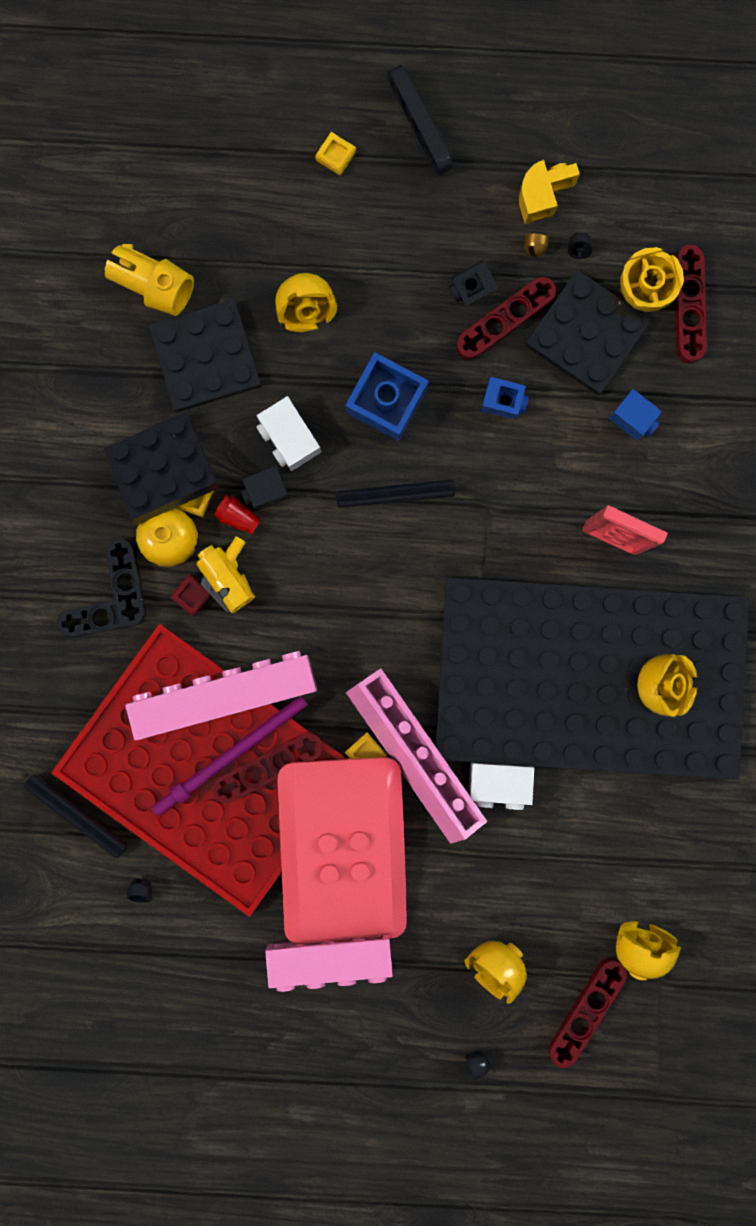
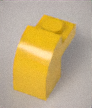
M542 160L534 164L527 171L519 193V206L525 224L554 216L558 206L554 192L576 185L580 175L577 163L568 166L566 163H560L547 171L545 162Z

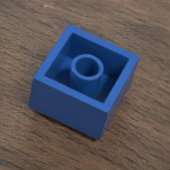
M374 352L345 405L346 413L399 441L422 400L429 381Z

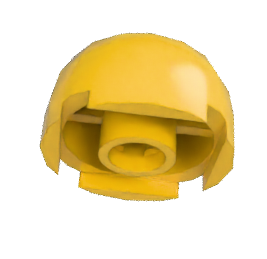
M657 247L644 248L634 253L625 264L620 277L621 293L626 302L634 309L643 312H656L670 305L678 296L684 282L683 269L674 255L670 256L662 252L663 249Z
M295 274L280 285L276 294L275 306L278 321L280 324L281 322L284 323L289 331H313L318 329L315 323L322 322L325 319L327 324L337 312L336 299L328 282L316 274Z
M171 509L142 522L136 529V542L140 552L148 561L164 567L178 566L185 563L195 551L198 539L194 521L179 509Z
M662 654L648 660L640 671L637 683L642 703L653 713L675 717L676 715L682 716L686 714L692 707L697 695V688L692 687V677L697 678V672L692 661L686 656Z
M637 921L624 922L620 926L616 941L617 958L623 967L629 971L632 977L638 980L655 979L665 976L674 967L681 949L680 946H676L678 940L666 930L650 924L649 931L636 928L639 923Z
M499 941L484 942L475 948L464 960L468 970L473 965L478 972L474 978L499 1000L506 996V1003L508 1004L513 1002L525 986L527 974L525 964L521 960L523 954L512 943L505 945Z

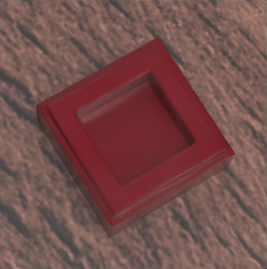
M189 574L172 593L170 598L194 617L211 598V595L197 579Z

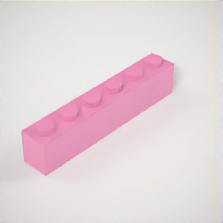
M300 651L282 655L283 661L271 664L270 659L253 663V670L241 672V668L238 667L223 671L224 678L212 681L209 675L192 680L194 686L182 689L180 683L162 688L164 693L162 695L152 697L151 692L132 696L134 702L125 704L134 740H140L318 691L309 656H301Z
M381 668L346 692L389 756L399 764L402 775L450 844L467 839L488 822Z

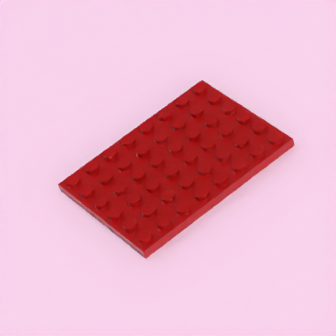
M159 624L51 773L250 917L282 872L278 779L231 803L217 801L213 796L212 787L215 780L223 774L310 731L290 718L190 793L191 797L182 804L176 803L162 815L157 816L152 806L168 795L173 786L179 782L183 784L281 711L271 703L135 741L125 704L134 702L132 696L151 692L152 697L164 694L162 689L164 687L181 683V687L184 689L194 686L192 680L209 675L212 681L224 678L222 672L226 671L165 626ZM306 738L303 740L304 746L295 750L294 744L290 745L289 748L295 753L296 762L302 761L299 755L305 751H308L311 755L315 754L314 748L318 745L317 742H310ZM322 740L323 751L313 761L348 758ZM278 752L273 757V763L278 769L291 762L290 756L285 752ZM251 766L246 770V778L251 783H259L263 778V772L259 767ZM239 772L234 774L238 778L237 781L231 784H227L225 780L221 781L220 794L226 793L230 797L232 796L231 791L241 785L242 791L247 789L241 782Z

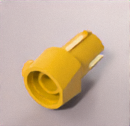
M132 244L117 246L111 253L120 258V265L107 260L105 277L144 296L145 306L173 316L179 315L185 309L194 288L193 276L167 259L159 262L132 249Z

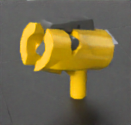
M235 536L226 552L221 547L215 549L211 545L197 555L200 560L196 563L204 575L201 585L226 612L231 613L240 610L255 598L245 575H240L237 570L238 563L236 558L246 543L237 536Z

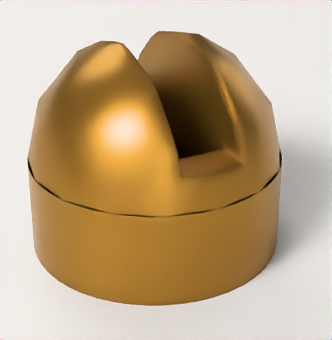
M525 234L524 248L527 254L531 257L535 255L537 257L542 256L547 250L549 236Z

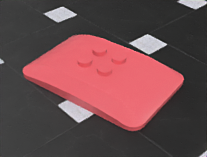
M389 757L286 763L278 772L284 931L286 937L294 944H315L324 941H352L354 938H365V940L383 939V935H389V939L400 936L406 929L407 911L402 778L399 764Z

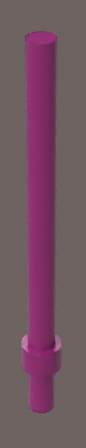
M299 696L183 784L179 782L173 786L168 795L152 806L155 814L160 816L176 803L182 804L191 797L190 793L308 706L303 697Z

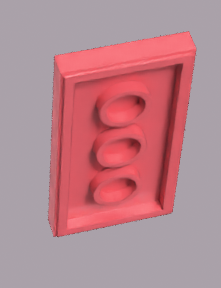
M609 505L586 520L582 529L583 532L634 556L663 544L668 534Z

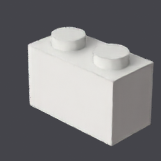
M288 396L256 415L261 423L256 428L265 442L271 439L277 448L272 453L281 467L287 464L290 471H293L321 453L320 446Z
M470 762L468 794L475 801L477 807L493 808L494 803H506L505 808L524 810V805H532L534 767Z

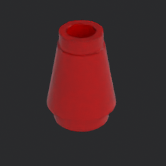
M226 495L214 516L220 519V523L248 532L251 535L261 521L235 496L232 499Z

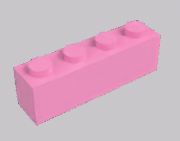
M383 935V939L365 940V938H354L352 941L345 942L324 941L315 944L271 943L267 945L265 950L268 988H276L280 992L291 991L298 985H307L309 989L325 987V983L338 982L339 986H350L356 984V980L368 979L369 983H381L387 981V977H393L389 935Z

